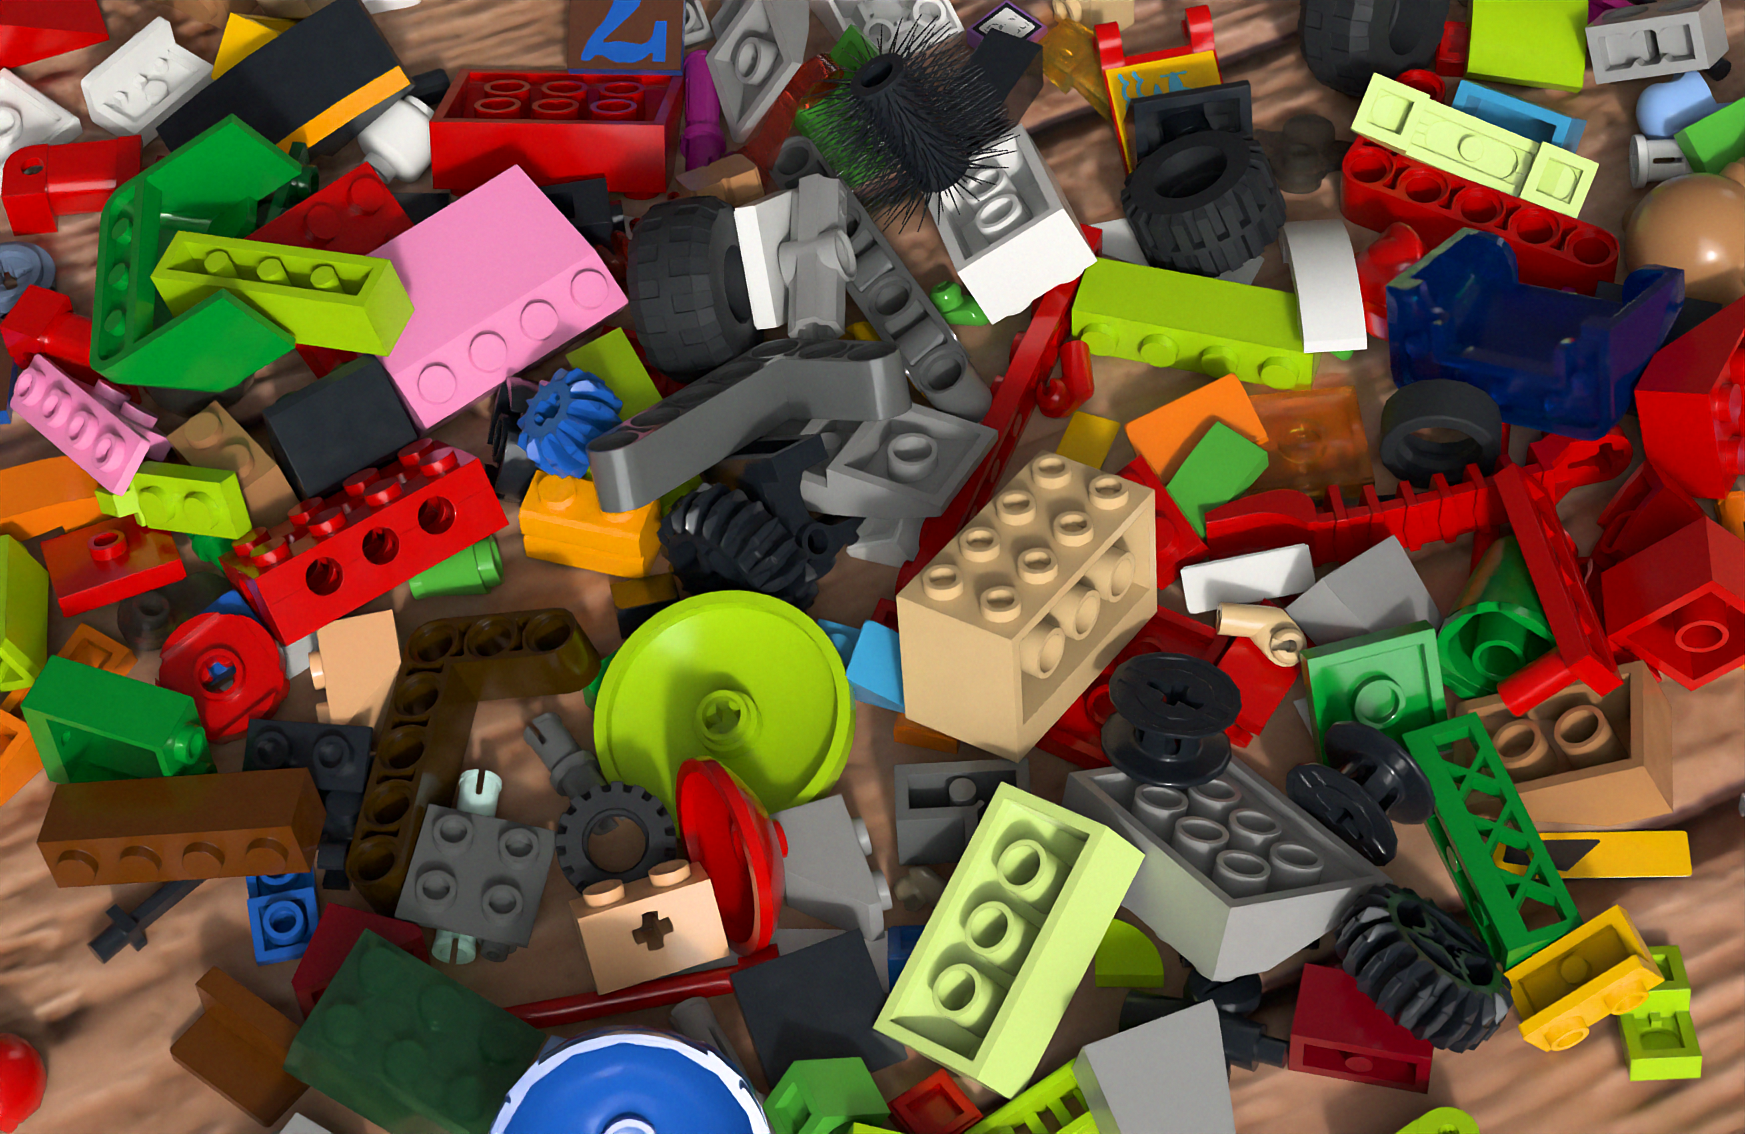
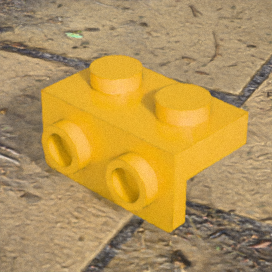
M1618 904L1504 973L1509 978L1512 986L1510 992L1514 1004L1524 1021L1517 1026L1521 1036L1525 1041L1546 1052L1550 1050L1560 1051L1578 1044L1589 1034V1026L1609 1014L1620 1015L1634 1010L1648 999V991L1665 981L1629 913Z

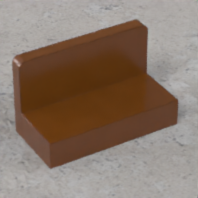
M214 965L195 983L205 1013L170 1047L171 1056L176 1063L265 1128L271 1127L325 1072L315 1039L307 1031Z

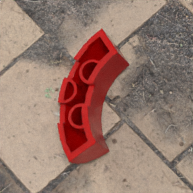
M1648 458L1628 478L1598 518L1596 524L1604 529V532L1590 556L1575 559L1605 636L1606 627L1601 573L1703 516L1710 518L1686 491ZM1607 638L1617 665L1642 660ZM1646 663L1657 683L1661 682L1662 678L1659 671Z

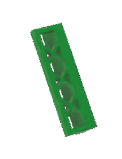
M1475 711L1401 734L1400 746L1415 759L1427 776L1436 798L1434 814L1424 822V825L1481 942L1488 945V953L1491 957L1501 962L1504 969L1502 974L1530 958L1534 953H1538L1582 926L1584 922L1477 712ZM1468 737L1477 754L1470 769L1443 760L1437 746ZM1482 768H1484L1487 776L1480 773ZM1454 782L1462 784L1459 791ZM1472 789L1500 799L1504 808L1497 822L1468 812L1465 802ZM1509 821H1511L1514 829L1507 827ZM1480 835L1488 838L1486 844H1484ZM1499 842L1527 853L1531 863L1524 877L1495 866L1491 857ZM1536 875H1538L1542 884L1534 881ZM1508 890H1511V891H1513V892H1516L1515 895H1514L1513 900H1512V898H1511V896H1510ZM1529 897L1554 907L1561 922L1528 932L1519 914V910L1525 898Z

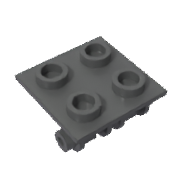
M429 804L394 919L476 937L479 945L482 947L480 953L485 959L493 962H504L508 954L516 951L517 946L528 948L555 853V837L558 831Z

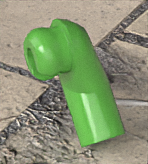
M944 281L931 289L929 299L947 324L980 327L990 322L972 295L961 294V288L958 283Z

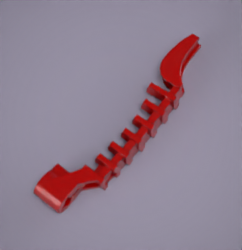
M1584 400L1567 408L1560 419L1550 421L1542 426L1540 434L1543 439L1538 442L1529 443L1526 464L1521 468L1549 491L1556 509L1559 501L1572 488L1608 481L1622 474L1632 461L1633 448L1612 411L1605 403L1599 400ZM1509 454L1499 455L1495 463L1494 473L1488 477H1483L1476 463L1466 465L1462 483L1450 487L1443 473L1432 474L1428 492L1414 495L1409 480L1401 481L1397 485L1395 499L1381 503L1378 500L1373 484L1365 485L1361 489L1358 507L1347 510L1345 509L1338 484L1328 485L1323 503L1324 513L1318 515L1312 499L1305 493L1297 490L1278 489L1250 495L1204 513L1207 545L1212 551L1208 555L1209 562L1305 543V545L1309 546L1314 568L1321 567V564L1339 561L1340 566H1343L1392 535H1395L1403 548L1409 547L1410 552L1421 550L1422 544L1444 540L1445 544L1456 542L1458 535L1479 531L1480 535L1491 532L1492 526L1510 522L1493 476L1513 462Z

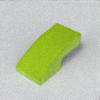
M1679 945L1647 946L1665 981L1648 991L1649 997L1642 1005L1627 1013L1616 1015L1629 1080L1701 1078L1702 1053L1689 1011L1691 987Z

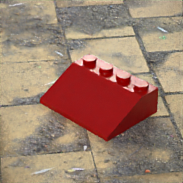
M460 69L429 121L433 189H450L452 195L463 197L517 164L537 187L606 177L608 192H624V196L629 199L646 200L657 197L659 193H667L675 169L685 97V72H683V76L569 74L568 70Z

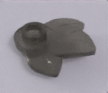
M1311 113L1291 117L1283 125L1282 131L1253 129V139L1258 140L1261 144L1280 190L1291 194H1308L1318 190L1322 185V179L1329 172L1341 171L1344 156L1354 143L1335 140V127L1333 123L1325 117Z
M183 563L187 575L183 580L124 599L117 611L118 628L126 642L134 648L144 651L159 650L173 631L181 624L197 616L223 594L233 590L230 582L214 573L196 572L188 575Z

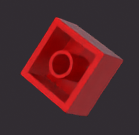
M1703 516L1684 526L1682 529L1601 573L1606 637L1685 688L1694 691L1745 664V542L1707 516Z

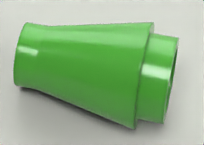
M489 535L409 579L408 582L416 600L439 596L491 594L492 587L504 584L505 574L496 541L492 535Z

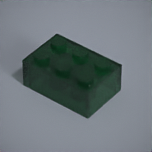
M365 928L295 1036L282 1069L391 1134H489L491 1123L505 1095L528 1070L547 1035Z

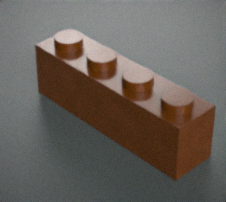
M308 767L57 784L36 843L58 888L310 873L327 812Z

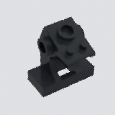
M821 434L759 437L703 471L708 484H717L719 482L726 484L731 491L740 489L744 491L750 501H761L764 510L773 517L779 516L780 524L788 532L795 533L796 538L794 541L798 547L808 552L809 559L807 563L815 569L817 574L815 581L831 571L837 561L836 554L845 544L852 546L859 540L860 536L856 530L867 518L824 514L813 519L806 510L800 491L802 474L805 469L829 458Z

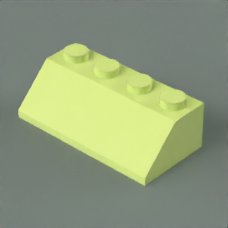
M1001 781L878 1016L873 1029L956 1074L1010 1101L1025 1091L1145 854L1108 826Z

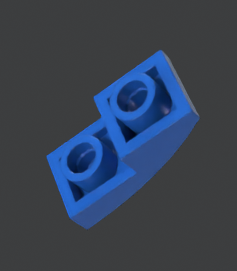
M314 861L310 873L246 876L249 899L246 900L258 967L302 958L321 919Z

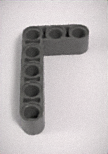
M788 338L769 341L753 347L586 444L585 450L600 509L603 512L620 513L641 508L791 418L870 422L891 419L908 412L912 408V400L900 345L888 341Z

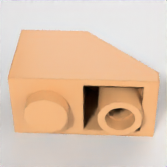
M392 609L335 620L317 630L319 650L308 652V658L315 690L326 688L327 701L316 704L319 723L372 727V742L383 730L403 657Z

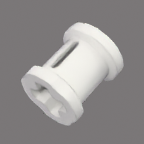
M1635 134L1631 137L1629 169L1634 188H1644L1647 182L1666 181L1678 175L1694 173L1676 139L1646 140L1643 134ZM1674 157L1675 159L1674 162L1653 163L1655 158Z

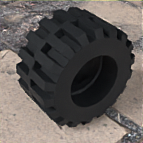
M1213 127L1204 128L1192 134L1185 133L1177 136L1175 140L1167 144H1161L1153 149L1154 152L1151 155L1143 157L1135 165L1137 170L1128 174L1124 181L1126 188L1121 191L1120 197L1123 211L1150 267L1209 278L1219 277L1221 273L1229 270L1233 272L1243 267V263L1250 259H1256L1265 252L1264 247L1276 240L1279 236L1278 229L1284 226L1287 217L1284 212L1287 209L1285 200L1261 144L1258 140L1253 139L1252 134L1246 131L1236 132L1235 128L1223 127L1218 130H1213Z

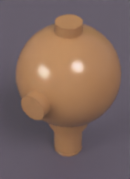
M1745 157L1739 158L1736 163H1727L1719 174L1695 172L1672 177L1658 184L1641 200H1637L1629 205L1622 218V230L1625 233L1624 253L1629 274L1637 288L1722 304V309L1745 295Z

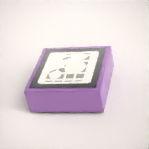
M1005 0L967 29V44L975 49L990 28L1040 45L1048 41L1047 26L1008 0Z

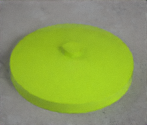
M727 590L703 593L674 603L648 619L631 634L616 653L603 677L596 700L593 724L594 743L602 773L608 784H611V781H623L624 784L630 786L636 784L645 788L651 795H655L663 803L672 818L678 844H682L676 812V779L681 764L692 757L707 755L727 765L757 794L769 815L825 799L836 784L847 763L855 734V694L852 685L848 681L847 676H845L847 667L834 644L809 616L798 608L775 597L757 592Z

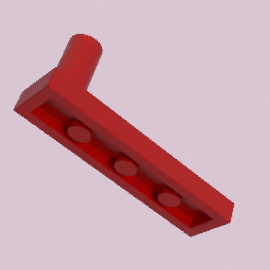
M1513 462L1495 474L1493 478L1557 643V646L1497 683V690L1504 704L1515 716L1520 717L1579 679L1601 697L1621 686L1624 682L1549 491Z

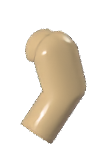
M1219 602L1215 623L1218 635L1249 637L1270 661L1282 667L1293 666L1301 661L1299 651L1307 649L1306 638L1300 628L1283 609L1272 606Z

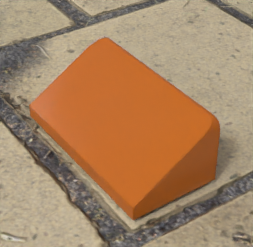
M1235 373L1223 376L1126 423L1123 428L1134 456L1138 457L1142 454L1151 463L1166 486H1168L1189 454L1217 421L1257 446L1269 441Z

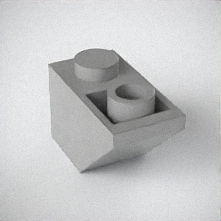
M842 794L770 814V819H776L782 826L788 844V855L786 858H783L785 869L784 897L788 907L848 932L860 928L863 938L871 942L885 938L883 911L892 909L890 891L881 869L870 872L865 856L872 855V848L865 823L861 816L850 818Z

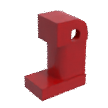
M120 136L118 139L59 145L38 144L23 147L12 153L5 161L3 167L1 198L14 236L58 232L59 216L102 212L106 202L117 188L149 168L142 167V136ZM32 166L43 167L36 174L28 175L24 173L26 169Z
M29 284L0 324V331L7 351L14 358L15 363L22 370H25L31 364L35 356L34 354H40L49 358L71 377L93 387L98 379H103L122 388L132 396L129 401L140 405L142 400L137 385L113 383L91 368L89 357L92 319L75 314L68 295Z

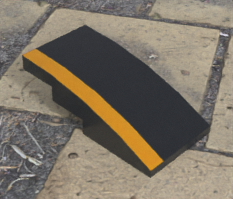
M336 0L247 56L201 90L155 129L170 153H172L233 113L287 154H289L292 142L306 143L311 163L320 155L333 157L367 126L414 88L416 84L362 0Z

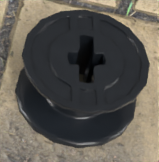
M1154 652L1134 656L1117 666L1108 683L1110 701L1117 711L1108 716L1100 730L1101 750L1110 763L1134 780L1163 788L1185 789L1205 785L1224 774L1232 759L1230 738L1224 730L1234 724L1242 709L1240 690L1230 676L1208 661L1182 653Z
M1356 721L1335 722L1325 732L1324 751L1330 767L1316 762L1298 763L1287 773L1286 791L1289 799L1374 866H1385L1397 854L1398 839L1391 820L1403 825L1423 824L1434 814L1436 798L1430 781L1420 766L1396 741L1377 729Z

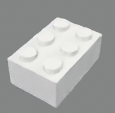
M1022 123L1000 137L1014 133L1013 135L992 141L982 147V149H985L1020 134L1018 137L990 148L998 149L995 151H1008L969 157V160L1017 150L1016 152L972 162L981 165L1009 168L967 169L965 175L997 185L977 180L982 183L981 185L963 176L962 178L966 182L962 179L958 182L977 199L957 183L954 185L962 197L953 186L950 187L960 213L959 215L948 189L946 190L948 197L945 191H942L941 197L944 212L942 211L940 201L939 226L938 193L933 192L928 205L957 274L992 325L1006 316L1022 312L1034 299L1059 284L1073 281L1082 274L1085 268L1097 262L1055 174Z

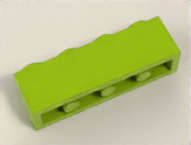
M179 230L150 276L174 318L224 288L294 337L295 343L389 357L415 310L390 259Z
M1096 257L1097 262L1085 269L1072 307V341L1080 340L1086 342L1089 345L1091 354L1148 363L1160 368L1169 367L1196 372L1218 379L1230 373H1235L1239 380L1243 382L1265 385L1277 390H1291L1311 394L1323 352L1304 353L1297 324V298L1295 293Z

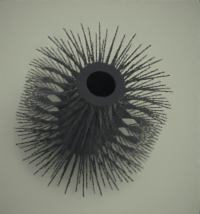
M938 15L914 40V33L919 25L917 24L901 55L897 53L919 18L896 52V41L903 17L900 20L888 53L882 54L883 24H881L880 45L877 38L879 56H875L873 52L874 58L871 57L861 34L870 57L868 62L859 50L857 51L866 62L865 64H862L844 50L861 65L859 69L854 66L857 72L842 65L837 67L825 64L854 73L852 79L812 80V82L824 81L847 86L803 97L807 98L850 88V91L845 93L814 97L813 99L824 98L829 100L804 110L800 114L834 99L842 101L808 113L807 115L828 109L821 114H817V117L805 123L802 127L823 114L836 112L832 115H826L827 118L806 129L827 120L819 128L812 130L814 132L811 135H813L820 128L834 123L826 130L820 131V134L811 141L830 129L832 130L828 132V135L815 144L820 141L822 143L835 132L837 133L828 142L819 147L823 146L822 148H824L829 142L841 137L833 145L826 147L825 149L827 150L821 154L823 155L834 145L843 142L839 147L832 149L834 151L826 157L832 153L836 154L841 147L845 148L827 162L832 159L835 161L839 155L851 149L846 155L831 165L835 164L834 168L841 160L853 155L846 162L840 164L841 166L838 169L846 163H851V161L855 160L853 164L845 166L844 168L846 169L838 175L846 170L848 172L853 165H858L853 167V171L840 179L844 177L847 179L854 171L864 166L855 176L845 180V182L848 181L845 185L853 183L850 186L852 187L859 180L862 179L863 181L864 178L868 177L866 181L856 184L859 186L852 190L853 192L859 187L861 189L865 184L866 188L854 194H859L857 199H861L858 202L866 200L864 202L866 203L875 196L876 198L877 195L881 194L879 198L864 209L871 204L874 206L880 198L886 195L877 206L869 210H873L870 213L872 214L878 206L888 201L871 219L890 202L889 207H891L895 197L899 194L893 206L877 218L874 223L887 212L888 216L893 207L899 203L887 219L888 221L905 198L911 194L909 202L886 228L907 207L906 216L902 222L903 225L920 192H923L902 229L926 194L923 215L917 231L919 232L933 192L938 193V226L940 221V201L942 211L944 212L941 197L942 191H945L948 197L946 193L948 189L960 215L950 187L953 186L962 197L954 185L957 183L977 199L958 182L960 179L966 182L962 178L963 176L981 185L982 183L977 180L997 185L965 175L967 169L1009 168L981 165L972 162L1017 151L969 160V157L973 155L1008 151H995L998 149L990 148L1018 137L1020 134L985 149L976 148L980 145L1013 135L1014 133L989 140L994 136L1005 134L1006 132H1001L1015 123L998 133L991 131L1014 119L989 130L997 122L1007 119L1008 117H1003L1009 113L1008 111L1005 115L998 116L1007 109L1005 108L991 119L985 120L987 117L994 115H990L991 113L1002 107L1000 106L995 109L997 104L1000 103L994 104L998 100H992L995 96L982 105L980 103L976 107L979 102L989 99L990 97L988 96L996 91L995 89L984 98H982L984 95L978 97L992 87L985 91L983 89L978 95L969 99L977 90L990 83L984 85L986 81L980 82L981 80H979L976 84L965 88L969 83L978 80L976 78L981 74L973 79L968 77L980 69L975 72L972 70L965 78L959 80L967 71L976 67H972L974 65L973 62L970 63L973 59L964 66L953 70L958 64L966 62L964 60L969 56L961 61L956 59L970 51V49L964 53L960 52L956 58L947 62L956 52L966 48V46L961 48L962 46L959 43L962 40H960L952 48L942 51L961 35L937 50L946 39L958 31L951 35L948 34L945 39L933 45L951 28L949 27L931 45V42H929L927 48L923 51L928 41L946 25L934 34L932 33L925 40L934 28L933 26L919 45L910 52L914 42ZM924 45L919 54L911 58L915 51ZM936 45H938L933 50V52L926 58V52L935 47ZM960 46L955 52L943 57L953 48ZM943 53L937 60H935L939 54ZM935 57L929 65L923 67V64L928 59ZM972 64L966 71L954 76L962 68ZM933 67L931 72L925 74L929 68ZM941 70H944V71L937 77L938 72L941 71ZM832 81H851V82H850V83H842V82H832ZM942 81L940 84L934 86L935 82ZM983 83L978 89L966 94L974 86ZM945 85L942 91L937 92L941 86ZM852 94L849 97H842L844 95ZM947 100H953L952 102L946 104ZM849 102L841 109L830 111L840 104ZM993 102L988 108L976 113L986 104ZM956 104L954 109L948 110L951 105ZM995 106L988 114L981 117L989 108ZM851 108L848 112L841 113V112H843V111H845V110ZM846 114L845 116H837L842 118H839L833 122L828 123L836 115ZM1001 117V118L998 119L996 122H993V123H991V124H988V125L984 126L985 124H987V123H988L989 121H991L992 119ZM845 118H852L849 122L840 124ZM959 118H964L962 121L957 122ZM858 121L855 126L850 127L853 122ZM968 122L965 127L960 128L963 123ZM977 125L973 131L967 130L969 127ZM988 127L985 131H979L983 128ZM996 133V134H994V135H990V136H986V137H981V136H983V135H985V134ZM970 136H977L971 140H967ZM872 138L869 143L863 144L865 140ZM987 138L977 145L970 146L976 140ZM970 151H977L972 154H967ZM884 156L881 161L876 162L878 157ZM866 172V173H865L862 177H860L859 179H857V180H855V181H853V182H850V181H851L853 178H855L856 176H858V175H860V174ZM897 173L894 178L888 179L891 174ZM898 179V183L895 186L887 189L893 181ZM876 184L869 192L860 196L867 188ZM911 187L908 193L898 201L902 193ZM895 189L894 195L886 199L890 195V193ZM875 190H878V191H877L876 193H874L872 196L863 199L867 194H869V193H871V192H873V191H875Z

